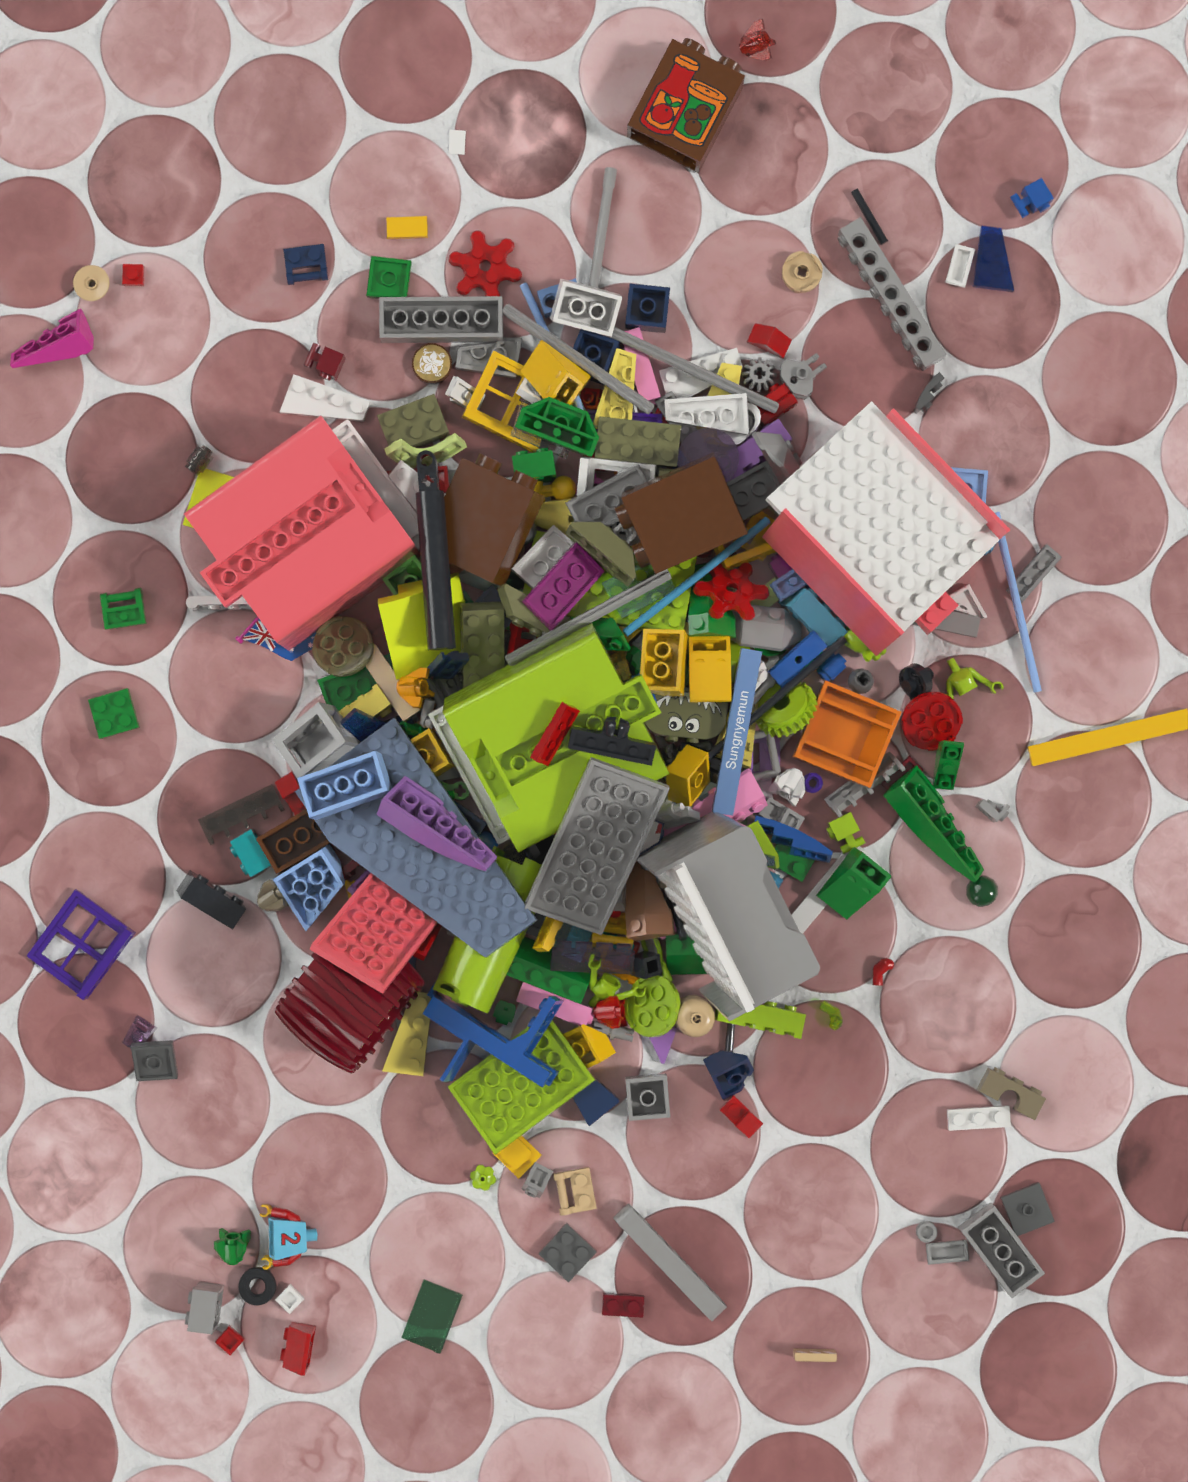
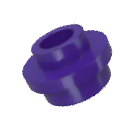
M808 773L804 776L805 790L807 792L816 793L822 788L823 780L819 774ZM810 779H814L816 781V785L814 787H811L809 785Z

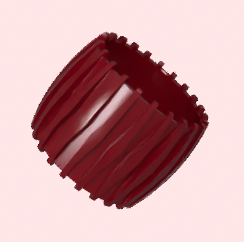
M313 953L311 957L314 960L308 967L305 965L301 967L304 972L300 978L294 977L292 979L294 984L292 989H285L284 994L286 998L279 999L278 1003L280 1005L276 1006L275 1014L287 1029L308 1049L332 1065L352 1074L361 1067L359 1062L364 1064L368 1060L366 1057L368 1053L372 1055L375 1053L376 1050L373 1047L376 1043L382 1044L385 1041L382 1036L386 1031L392 1032L394 1030L391 1025L396 1019L401 1020L403 1018L401 1012L404 1008L409 1009L411 1007L409 1001L411 998L415 1000L418 997L417 992L422 990L424 980L415 968L407 962L382 994L323 957Z

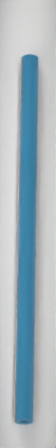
M764 517L747 531L748 534L735 540L623 629V633L627 637L768 526L771 523L770 520Z

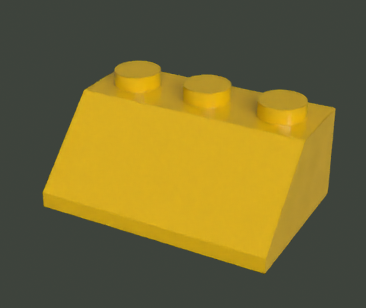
M643 629L640 674H642L651 693L662 696L684 697L688 634L685 630Z

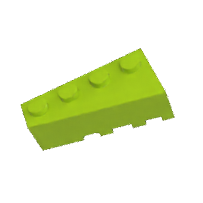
M767 1001L757 1006L754 1010L746 1012L731 1021H728L716 1009L715 1020L744 1027L749 1026L750 1028L762 1031L768 1030L780 1035L788 1034L794 1038L801 1039L806 1014L796 1011L797 1007L785 1005L784 1008L776 1007L777 1003Z

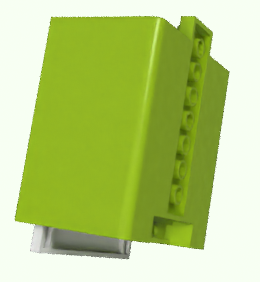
M592 623L513 666L507 665L445 698L443 706L428 713L495 840L500 844L511 838L518 852L557 833L591 757L656 781L669 774L657 746L652 766L569 749L568 742L572 726L549 766L538 763L530 758L535 746L540 741L545 729L562 702L580 710L572 726L601 731L606 718L616 717L615 728H618L619 720L622 718L629 722V737L654 743L644 724L647 720L661 714L642 674L624 683L622 682Z

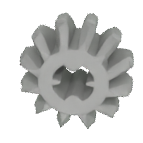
M761 357L758 358L757 363L751 359L750 365L745 364L744 369L746 371L742 372V377L746 378L743 381L744 385L751 383L749 390H752L755 386L757 387L756 392L760 393L761 387L768 391V385H774L772 379L776 378L777 374L772 372L775 369L774 365L768 367L770 362L768 359L764 364ZM757 371H760L761 375H764L761 379H758L756 375Z

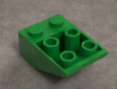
M853 847L816 896L847 920L876 896L892 876L862 851Z

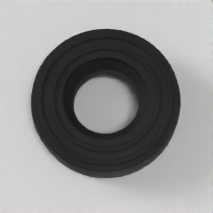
M262 1267L251 1268L240 1278L239 1293L248 1304L263 1305L274 1296L276 1280L269 1270H264ZM255 1278H259L265 1283V1290L261 1294H254L250 1290V1282Z

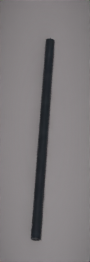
M841 636L755 710L751 714L749 727L847 642L845 637ZM725 737L708 751L709 761L723 750Z

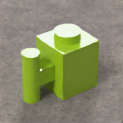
M851 812L827 823L828 828H826V831L831 840L835 839L837 842L845 839L847 844L840 847L843 854L851 851L853 847L857 848L865 844L862 836L854 839L852 835L860 831Z

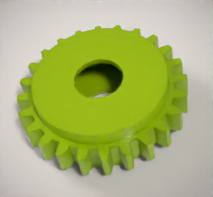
M800 682L755 722L765 735L770 734L771 737L777 735L778 738H781L782 735L788 737L789 734H796L806 724H809L810 718H814L813 712L817 711L815 707L818 704L816 701L817 697L810 686H807L805 682L802 684ZM775 684V686L765 692L759 700L758 708L781 689L778 684Z

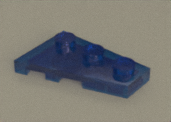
M980 227L973 287L1014 292L1002 228Z

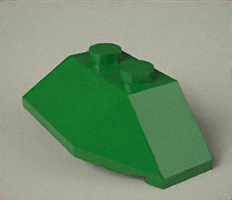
M551 397L522 407L515 428L538 439L589 457L593 456L599 440L597 431L587 411Z

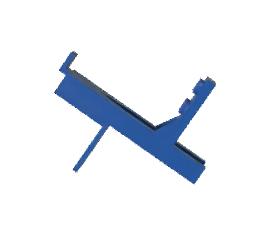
M433 984L427 994L432 999L424 1010L423 1015L463 1040L440 1078L442 1082L453 1081L474 1045L477 1044L539 1086L544 1087L545 1084L548 1086L552 1084L559 1071L534 1056L532 1052L564 1000L557 996H549L548 999L544 998L539 1005L540 1012L537 1017L533 1016L528 1023L529 1030L525 1034L510 1040L449 999L438 995V991L433 990Z

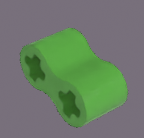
M440 781L446 791L453 790L457 800H465L470 795L464 782L446 784ZM459 785L466 789V793H462V797L455 793V789H459Z

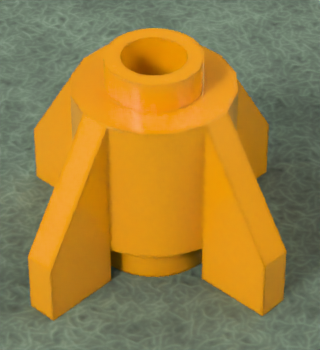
M420 667L405 677H401L397 682L396 689L398 694L413 708H421L423 696L434 697L435 695L433 691L429 690L428 682L423 680L428 679L429 668Z

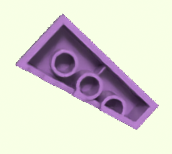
M779 419L767 424L760 431L763 433L781 434L784 441L789 440L790 443L792 441V437ZM749 436L739 447L737 445L732 447L722 459L721 457L716 458L726 482L767 461L753 436Z

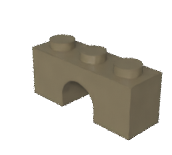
M996 1067L993 1070L987 1068L976 1090L997 1101L1003 1092L1013 1090L1017 1096L1013 1109L1036 1120L1046 1100L1045 1097L1041 1096L1042 1091L1033 1086L1029 1090L1023 1086V1081L1014 1076L1010 1080L1004 1076L1006 1072Z

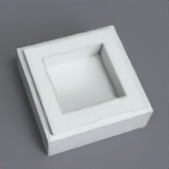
M289 1284L275 1300L290 1314L305 1298Z

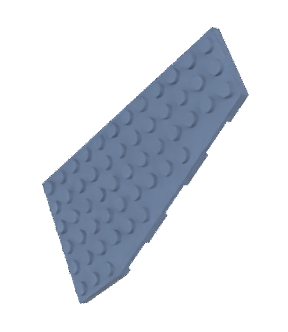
M395 718L330 765L333 766L377 751L382 754L392 788L404 776L408 777L438 797L444 803L443 806L449 812L452 811L457 816L456 819L463 826L466 825L476 839L479 838ZM299 788L295 793L305 806L302 792ZM383 797L315 820L330 843L486 958L537 921L533 913L528 908L525 909L524 900L496 860L486 871L457 862L427 848L377 815Z

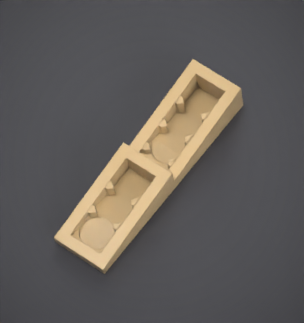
M374 644L373 653L366 668L398 715L406 722L421 712L420 708H413L400 697L396 689L399 679L396 680L394 670L376 644Z

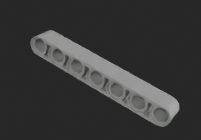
M629 1203L613 1217L618 1225L711 1321L727 1308L722 1299Z

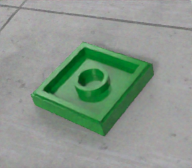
M371 256L366 296L377 299L379 297H408L412 261Z

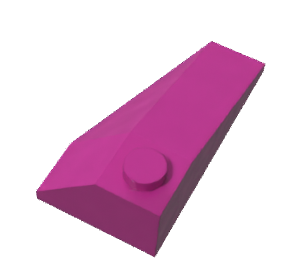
M80 308L64 316L58 321L60 324L51 331L47 328L37 341L30 340L11 354L10 366L17 368L76 358L82 354H88L93 349L94 337L82 309Z

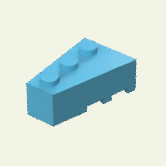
M801 588L782 602H778L782 607H787L793 613L792 616L796 620L798 619L809 633L815 631L828 647L848 632L844 628L845 623L837 616L834 618L830 614L832 610L824 602L821 604L817 600L818 595L810 588L808 590Z

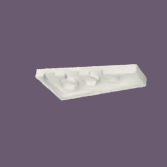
M737 348L689 361L717 374L721 363L742 366ZM673 366L659 370L665 394L672 391L676 398H690L712 386Z
M293 374L280 413L317 417L321 415L323 418L364 422L370 401Z
M747 393L664 399L666 421L749 435Z

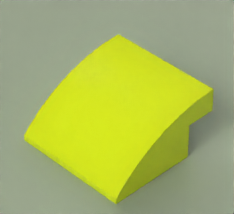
M459 573L450 574L456 648L427 649L422 580L398 585L397 595L378 598V607L396 680L405 677L420 667L427 668L441 652H444V655L451 651L461 652L460 603H465Z

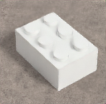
M560 278L550 319L553 322L612 337L622 296L614 292Z

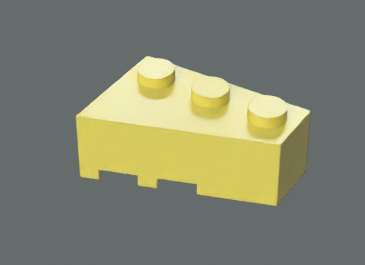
M377 683L372 686L373 689L368 693L360 695L356 701L339 711L355 736H358L357 731L364 728L366 730L374 725L375 722L373 720L379 716L384 718L392 712V704Z

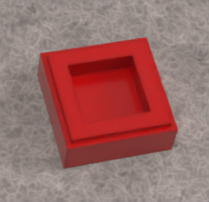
M229 1325L215 1343L231 1356L245 1338Z

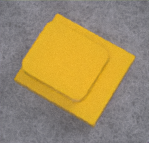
M520 1136L495 1156L519 1179L542 1154L523 1136Z

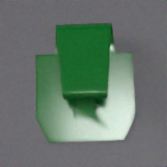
M500 1000L496 1004L493 1017H496L495 1022L506 1026L508 1022L512 1023L516 1006Z

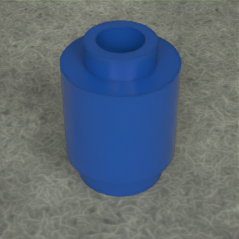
M839 653L833 654L819 666L816 672L824 681H833L846 668L845 663L847 661Z

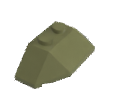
M572 522L566 534L574 542H577L609 574L629 587L636 574L633 549L629 546L628 542L620 539L609 526L604 525L602 522Z
M508 584L498 586L497 590L506 617L512 620V624L521 628L523 626L528 628L529 632L537 637L550 632L521 602L527 596L526 594ZM565 616L555 628L572 619Z

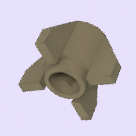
M269 879L263 883L257 895V904L262 910L268 912L280 911L289 906L274 881Z

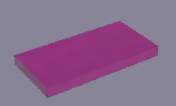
M575 542L521 602L551 631L605 571Z

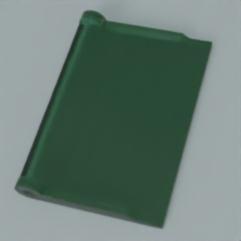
M424 1279L401 1338L441 1354L463 1294Z

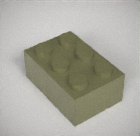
M435 394L377 415L388 446L394 441L402 439L410 446L420 448L450 435Z

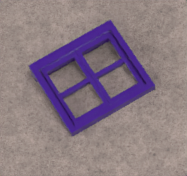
M75 889L27 954V957L77 993L76 996L80 999L86 1000L136 932ZM78 904L96 917L81 939L63 926ZM100 920L118 933L103 955L84 942ZM57 932L76 945L61 966H58L42 954ZM79 948L97 960V963L83 982H80L64 970Z

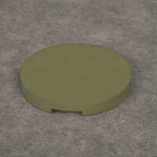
M337 616L325 622L316 631L312 647L313 657L319 667L326 673L337 677L351 676L361 671L370 661L374 647L373 638L369 629L360 620Z

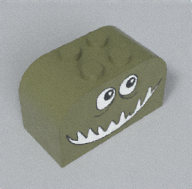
M685 687L684 697L655 694L661 714L644 722L651 734L665 737L667 742H677L678 739H686L685 743L698 744L699 741L711 740L721 733L726 723L728 702H690L689 688Z

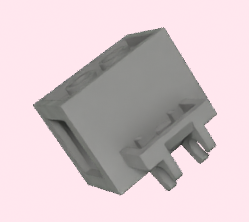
M321 702L314 705L272 739L297 778L329 767L360 743L338 709L333 705Z

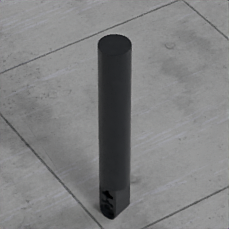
M424 450L417 456L419 492L415 493L427 649L447 650L456 648L444 491L439 489L437 459L431 451ZM426 456L432 457V463L429 466L422 465V459ZM427 475L434 481L430 483L429 487L424 483L427 481Z

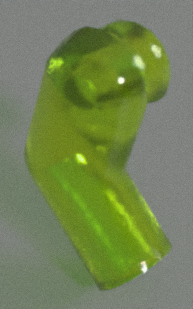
M824 1000L819 1009L829 1014V1027L833 1030H838L843 1024L841 1012L837 1007Z

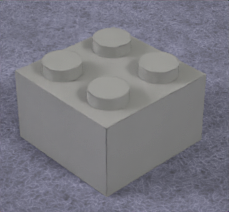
M666 1073L625 1077L629 1121L670 1118Z
M199 1282L193 1287V1290L188 1295V1304H191L190 1311L186 1313L185 1325H188L187 1331L204 1334L214 1333L219 1326L224 1285Z

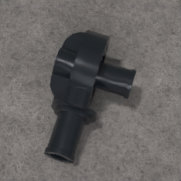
M912 663L900 671V686L910 697V700L923 693L931 692L934 673L930 668H924L920 664Z

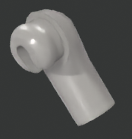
M426 698L424 701L420 720L423 728L431 729L434 727L428 716V713L433 711L435 701Z

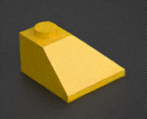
M584 1024L563 1033L587 1068L601 1063L616 1053L606 1034Z

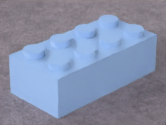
M377 751L297 778L309 818L314 820L384 797L392 789L382 754Z

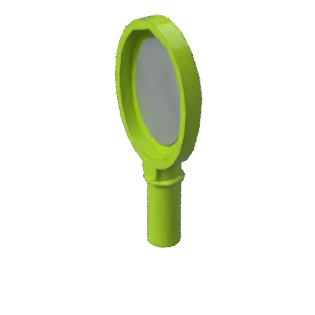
M659 939L642 940L643 951L646 950L660 954L662 976L672 982V976L663 959Z

